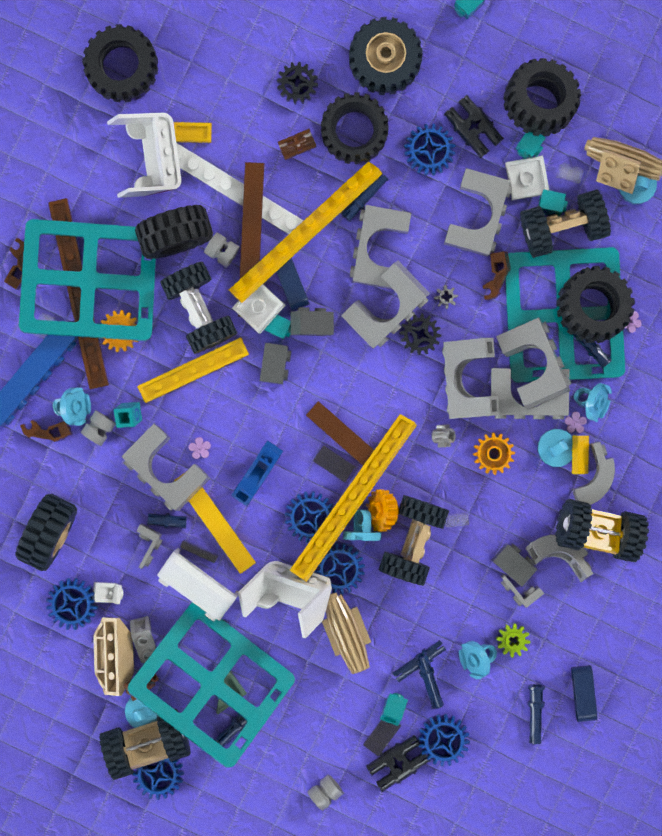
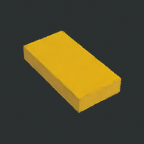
M174 122L176 142L212 143V123Z
M573 435L572 474H588L589 436Z

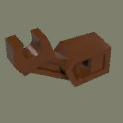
M16 238L15 242L20 244V248L15 250L10 247L9 250L17 259V265L12 266L4 282L19 290L22 277L17 279L14 277V274L17 272V269L22 271L24 242Z
M502 251L490 254L492 272L496 275L494 280L483 285V289L489 288L491 290L489 295H484L485 300L496 299L501 294V287L508 272L511 270L508 252ZM498 263H504V269L498 272Z
M35 420L30 421L32 424L30 430L26 428V424L20 425L23 434L29 438L37 437L57 442L73 434L70 426L65 421L49 426L47 430L42 429ZM57 427L61 434L59 437H55L51 433Z

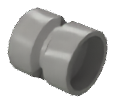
M217 232L208 243L204 253L212 259L217 258V262L227 268L235 258L240 247L232 241L226 242V238Z
M95 410L90 418L91 423L85 425L81 434L102 446L107 439L106 434L113 430L116 423Z
M329 774L320 780V786L315 785L307 791L312 801L322 811L330 806L331 799L336 801L344 794L341 787Z

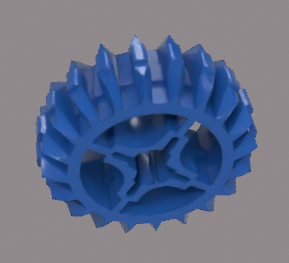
M424 124V130L418 126V134L412 130L410 134L413 138H406V141L411 144L404 145L405 149H409V151L404 152V156H411L406 162L411 163L413 161L411 169L418 166V174L421 173L422 169L425 170V176L428 175L429 170H431L432 176H435V169L441 174L443 172L441 166L448 169L449 165L446 161L449 163L453 162V159L449 156H454L456 152L450 149L455 148L456 145L454 143L449 144L453 137L446 138L449 131L446 130L444 133H441L442 126L435 130V124H432L431 129H428V125ZM430 135L439 138L443 145L434 143ZM425 136V145L414 149L416 141ZM428 142L431 149H434L432 155L429 154V151L424 150L427 149ZM445 150L444 158L435 164V154ZM416 155L425 156L429 164L422 163Z
M307 491L304 492L305 498L297 494L299 501L296 502L292 498L291 502L294 506L287 505V509L291 510V513L285 512V516H290V519L285 520V523L292 524L287 528L288 531L294 528L295 531L292 536L295 537L299 533L298 540L301 541L303 536H305L306 543H309V537H313L320 528L317 518L325 512L328 516L331 512L329 509L333 507L332 503L329 505L325 504L329 500L328 497L323 501L320 500L322 498L321 493L318 495V498H315V491H312L311 497H308ZM306 502H317L322 508L311 510ZM301 505L304 516L295 522V510ZM307 511L310 514H316V517H314L315 525L310 520H305ZM309 524L315 532H304L299 526Z
M335 543V549L332 550V547L318 565L319 569H316L314 573H320V575L325 577L338 576L343 584L331 582V586L334 588L333 593L340 589V594L343 595L344 588L350 593L351 588L349 586L352 585L356 589L358 586L355 581L362 582L358 575L363 576L365 572L359 571V568H365V564L358 563L363 560V557H355L359 554L358 550L351 553L353 546L346 550L345 543L342 544V549L338 548V543ZM336 553L346 554L352 560L341 562ZM330 556L333 566L328 571L323 572V565ZM335 560L338 564H340V566H345V568L342 569V574L344 577H342L341 573L339 574L338 572L336 573L334 571L336 569ZM355 565L354 576L348 581L345 572Z
M71 578L66 579V584L63 580L59 581L60 587L56 584L53 586L56 592L49 591L48 593L53 598L46 599V602L52 603V605L46 606V609H52L53 611L48 616L55 615L56 618L53 619V623H56L58 620L61 621L59 623L60 628L66 623V630L71 628V624L74 630L78 629V623L80 627H85V622H91L89 616H96L91 610L98 609V606L93 605V603H96L92 599L94 592L90 593L88 591L92 586L88 585L85 588L86 581L84 580L79 585L78 578L74 579L73 584ZM68 589H76L83 596L76 597ZM63 591L65 602L62 606L58 607V597ZM69 599L72 602L80 600L76 603V608H74L73 606L67 608L64 607L67 606L68 603H70ZM87 601L86 612L81 616L80 604ZM69 611L76 619H69L63 616L61 612Z
M437 714L436 721L432 717L429 718L430 725L427 722L423 723L427 729L420 728V733L424 735L418 736V740L424 742L420 743L419 748H424L421 753L422 755L428 754L427 760H431L434 757V765L440 760L441 766H444V761H447L448 765L451 766L452 759L456 763L459 762L458 755L464 758L462 750L468 751V747L464 746V744H470V740L464 738L469 736V732H463L467 727L466 725L460 726L462 723L460 719L454 723V715L448 720L447 714H444L443 719ZM447 725L455 730L444 732L439 726ZM435 730L437 737L432 741L431 745H428L429 735ZM439 733H441V735L444 736V738H449L447 739V744L449 747H447V745L444 744L443 741L439 742L441 741ZM459 735V744L453 750L451 742L455 739V736ZM444 748L448 754H438L433 750Z
M167 758L159 761L156 766L149 765V767L136 768L132 776H137V778L133 780V783H140L136 789L140 790L143 788L142 795L149 792L150 799H152L153 794H156L157 800L160 799L161 794L166 799L168 793L173 795L175 793L174 789L178 790L180 788L178 783L183 782V779L179 776L184 775V771L178 770L183 767V763L176 764L179 759L170 761ZM165 761L172 767L173 775L165 769ZM161 765V768H160V771H161L160 776H159V777L157 778V780L155 781V779H156L155 774H156V773H154V772H156V771L158 770L159 766ZM143 772L150 776L152 780L151 785L145 780ZM162 780L172 781L165 787H157L158 782Z

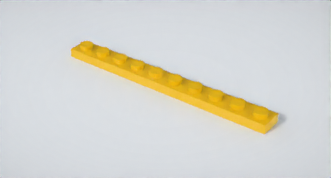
M368 161L229 289L230 293L243 303L382 175L380 169Z
M401 414L397 417L291 567L290 571L305 582L309 580L417 425L414 421Z

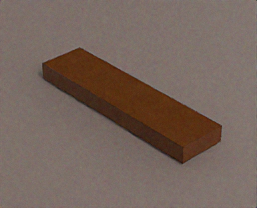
M319 401L306 414L310 420L360 464L364 465L374 450Z

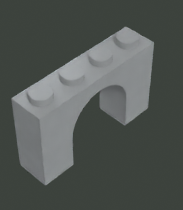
M466 168L460 190L484 197L491 207V219L485 227L476 230L450 224L444 245L487 257L490 252L494 253L496 242L493 240L495 234L499 235L502 225L499 223L500 216L505 215L507 205H504L505 198L510 197L512 187L509 186L510 180Z
M366 205L365 210L361 209L359 221H363L362 229L358 228L356 240H360L359 247L354 248L353 258L356 259V265L351 266L350 271L353 283L393 289L381 277L388 267L379 266L369 258L367 243L371 236L379 231L408 234L411 213Z
M399 260L393 263L381 275L399 297L400 307L395 317L391 319L378 318L360 300L354 302L341 315L373 349L377 345L379 347L384 345L389 340L386 336L390 332L394 335L402 327L400 323L404 319L408 321L415 314L413 310L417 306L421 308L429 301L426 298L430 294L428 290Z
M540 318L496 336L501 350L506 357L529 348L540 349L546 355L547 367L544 374L539 379L517 388L522 403L527 409L571 391L569 388L571 381L568 375H564L562 371L564 367L560 356L557 357L554 351L557 350L556 344L553 339H549L547 334L550 332L546 321L542 322Z
M493 338L443 342L442 353L445 358L444 374L447 383L445 391L448 396L447 412L449 419L499 415L498 396L474 397L465 390L462 383L463 370L470 361L495 357Z
M491 368V396H498L499 415H495V419H506V415H514V419H526V415H533V419H545V415L553 416V419H564V416H569V392L536 407L527 409L518 404L511 394V369ZM562 369L564 375L567 374L569 377V369Z
M153 424L121 457L125 460L123 463L131 471L134 469L138 473L137 477L144 484L147 482L152 487L150 490L157 497L161 496L165 500L164 505L168 509L180 511L211 478L198 465L193 464L177 481L172 483H162L153 473L152 461L156 453L171 438L158 425Z

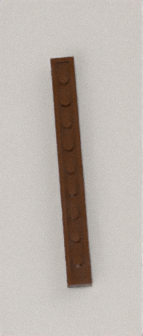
M67 198L48 202L52 221L73 222ZM55 235L63 271H82L83 265L77 238L74 236ZM67 286L74 322H78L80 318L81 289L79 287ZM78 337L89 389L109 386L99 338Z

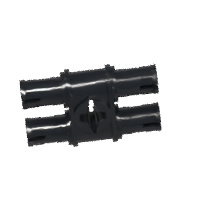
M467 94L458 103L469 114V118L463 120L454 107H451L443 115L452 123L454 131L466 142L465 145L471 146L481 159L490 151L479 139L481 133H485L494 146L498 145L504 137L493 126L494 122L482 111V107H477ZM479 122L476 129L469 130L471 123L474 125Z
M412 735V737L401 744L395 743V746L384 753L381 752L379 758L366 765L372 776L385 767H389L391 770L390 774L376 781L382 792L395 783L401 784V781L412 774L415 775L417 769L431 762V760L426 759L427 754L422 755V753L412 760L407 759V753L420 745L415 735ZM394 757H395L398 761H402V769H401V767H399L398 765L394 766V765H395V759H394Z

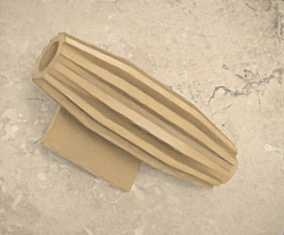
M597 137L587 140L584 148L587 151L586 155L600 162L597 182L633 194L638 175L659 181L661 179L662 160L647 151L615 140Z
M332 593L326 608L327 618L322 621L335 656L341 655L352 674L362 672L370 667L365 647L366 644L371 643L358 607L350 609L342 594Z

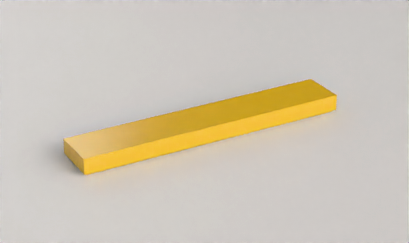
M240 337L137 387L144 402L148 403L248 356L249 353Z
M183 473L181 476H179L178 478H176L174 481H177L178 479H180L185 473ZM202 487L189 502L241 574L254 565L256 561Z

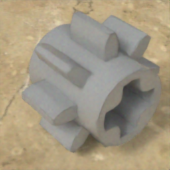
M444 285V290H436L439 296L434 297V299L439 300L438 307L443 304L448 309V304L450 303L455 306L456 303L453 299L457 298L458 295L453 294L454 287L449 290ZM444 292H447V295L451 296V298L448 299V302H445V299H441V296L444 295Z
M449 424L437 425V429L432 432L433 442L438 444V448L451 447V443L456 438L454 429L450 428Z

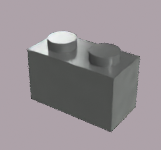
M299 307L298 311L291 312V335H334V312H326V308H315V311H310L309 307Z
M265 343L260 375L261 382L283 384L284 381L288 380L289 370L285 369L286 362H290L291 351L288 350V346Z
M506 543L492 558V561L522 587L536 572L535 562L528 556L523 558L519 554L521 550L513 543L511 545Z

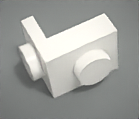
M94 582V596H92V599L95 602L120 604V600L123 598L122 585Z

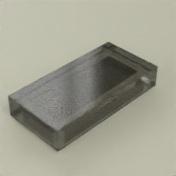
M324 445L313 460V462L343 482L347 480L355 468L353 464Z
M185 539L180 546L182 549L212 563L216 562L219 557L218 554Z
M380 720L363 745L379 757L399 730L401 724L399 723L396 726Z

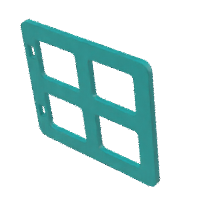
M38 219L27 221L24 238L19 329L23 333L136 341L149 340L152 335L156 259L153 258L151 261L144 260V256L141 255V273L139 276L103 274L96 271L98 240L138 241L135 233L136 227ZM40 235L82 237L84 239L82 271L39 269ZM37 285L79 287L81 289L79 321L64 322L35 319ZM99 288L137 291L139 293L138 324L136 326L94 323L95 290ZM142 308H148V319L141 318Z
M613 247L553 250L552 253L535 258L532 257L530 252L509 253L511 270L505 278L508 331L537 318H540L542 322L557 323L559 356L564 364L562 369H569L570 380L623 376L625 373L623 331L610 339V356L612 361L603 368V373L592 374V367L601 366L599 364L577 365L575 363L573 335L567 332V328L563 327L560 323L563 320L562 316L558 317L557 315L560 307L557 306L555 309L522 310L519 286L520 267L552 265L555 268L557 301L560 298L558 295L560 289L570 279L571 264L604 263L607 268H610L611 273L616 271L620 274L618 250ZM609 301L606 306L581 307L583 312L593 320H606L610 316ZM523 351L509 356L511 379L514 382H533L540 378L532 377L533 370H544V372L546 370V367H525Z
M192 602L128 684V692L224 767L231 768L237 763L294 684L295 677L290 671L221 619L219 621L216 619L212 621L205 615L207 612ZM196 620L203 622L231 645L228 652L212 672L205 669L178 648V643ZM242 655L247 656L276 679L275 685L259 707L253 706L224 683L225 677ZM165 660H170L201 686L182 713L174 710L147 689L148 682ZM276 689L281 693L274 701L270 696ZM213 695L247 721L228 749L222 747L193 724V720ZM240 737L246 740L241 749L235 746Z

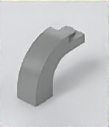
M598 441L590 443L596 462V473L593 479L586 485L572 489L575 500L587 502L589 505L600 500L608 492L615 474L614 459H605L607 455L605 445H601V442Z
M555 535L543 536L525 548L535 564L549 557H558L565 560L580 582H583L593 574L591 566L583 559L588 555V552L584 548L573 550L558 546Z

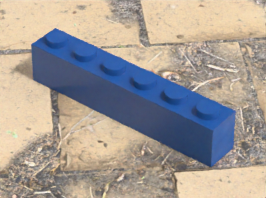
M47 335L1 389L0 426H9L15 419L14 414L18 410L24 409L28 403L26 400L30 395L34 396L39 391L40 383L43 380L46 382L53 374L51 370L55 366L59 367L65 360L63 356L67 351L71 352L77 346V337Z

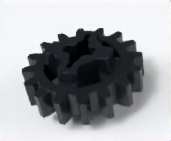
M291 62L290 68L284 66L285 72L279 71V75L282 78L277 79V83L281 84L277 87L278 91L282 90L281 97L287 96L286 102L293 99L295 105L297 100H300L302 104H304L305 98L310 101V94H316L313 88L318 87V83L314 82L318 79L317 76H312L314 69L308 70V64L302 67L301 62H298L297 66H294V63ZM295 71L291 77H287L291 72ZM302 72L305 73L310 80L305 79L302 76ZM299 79L301 84L295 87V82ZM285 86L290 87L293 93H289ZM304 89H307V91L304 94L300 95V92H302Z
M421 313L420 318H417L414 314L412 321L409 319L407 325L402 324L405 330L400 331V334L404 335V338L400 341L407 343L404 348L410 347V353L417 350V355H420L421 351L428 354L429 348L432 351L435 350L433 344L439 345L436 338L441 337V334H437V331L441 328L435 327L437 321L431 322L430 315L425 319L423 313ZM423 322L419 327L411 326L413 323ZM428 326L432 328L433 336L429 334ZM423 330L425 338L418 339V335L414 331L419 332ZM408 332L412 334V343L408 339ZM426 341L430 343L425 347H418L421 342Z

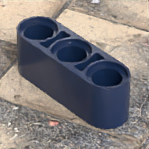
M291 258L276 272L292 311H295L299 307L310 305Z
M591 665L571 667L577 722L596 721L597 707Z

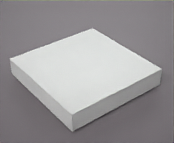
M543 156L505 162L507 178L510 180L509 186L512 187L510 194L512 201L540 196L543 189L549 190Z
M262 284L243 303L238 301L232 309L261 334L286 305Z

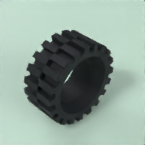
M354 92V95L346 93L342 98L339 96L335 98L334 103L330 102L326 112L324 111L321 121V135L324 145L328 148V152L331 155H335L337 160L340 161L342 159L347 164H350V162L360 164L361 161L366 163L373 156L375 158L379 151L383 149L389 130L388 117L384 113L383 106L380 107L375 98L371 100L370 95L360 96V92ZM347 113H362L370 119L374 131L371 139L366 144L359 147H351L345 145L338 138L336 125L339 119Z

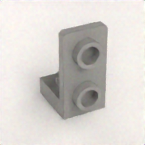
M140 524L137 532L140 533L139 537L146 541L153 540L138 567L143 569L145 566L148 567L153 559L151 556L153 550H158L163 540L160 539L162 534L144 524Z
M504 574L500 576L503 579L500 583L507 591L511 589L515 594L512 598L519 606L523 604L527 608L544 594L538 586L535 588L531 586L524 592L525 596L522 597Z
M149 616L130 621L131 637L141 663H145L157 648L151 634Z

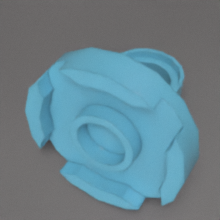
M638 175L633 194L622 190L619 191L625 201L631 204H642L653 197L657 188V181Z
M602 383L597 384L592 390L579 388L574 393V400L579 406L586 408V417L589 420L598 422V418L602 419L608 411L611 400H608V393L611 394V388ZM588 394L587 400L579 401L580 395Z
M69 388L63 393L61 398L53 402L54 412L62 416L68 425L81 426L87 421L84 420L86 415L91 412L89 395L85 394L82 388Z
M562 429L546 431L540 437L537 447L541 460L552 467L567 465L572 460V436Z
M357 510L354 514L353 531H343V539L380 541L381 532L371 531L372 518L368 510Z
M474 641L462 644V649L459 650V659L464 670L468 668L471 672L469 675L474 679H481L487 676L490 672V663L497 656L496 648L487 644L480 646ZM487 648H488L489 651H490L489 657L487 656V653L485 652V650H486Z
M131 698L126 704L125 715L131 726L137 728L157 721V714L139 700L132 701Z

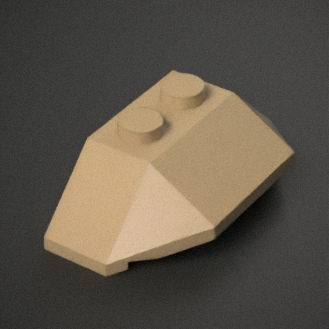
M103 617L93 635L95 675L103 688L104 695L122 696L126 689L123 684L128 682L134 674L133 640L131 632L120 618Z

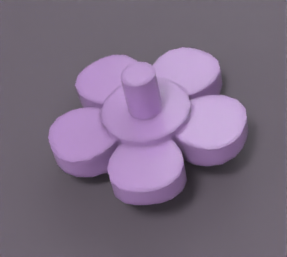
M636 311L630 317V323L625 327L629 333H634L636 328L641 327L642 324L641 320H636L639 317Z
M573 412L572 418L570 416L565 418V423L568 425L567 431L573 433L576 429L578 433L583 432L584 427L582 425L587 423V419L584 416L580 417L579 412Z
M198 437L195 439V443L189 445V450L194 451L192 453L194 459H199L200 454L203 458L209 456L207 450L211 448V444L208 441L203 443V439Z

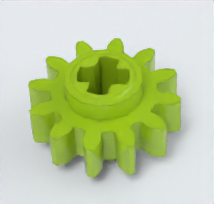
M513 623L512 628L505 624V631L499 629L502 636L496 637L498 641H501L497 647H504L502 651L504 655L509 651L511 658H513L515 652L521 656L520 650L528 651L524 645L531 643V641L525 639V637L529 636V633H522L524 630L523 626L517 629L516 623ZM517 636V642L509 644L511 642L509 638Z

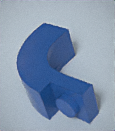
M267 440L231 496L245 506H248L280 458L283 450Z

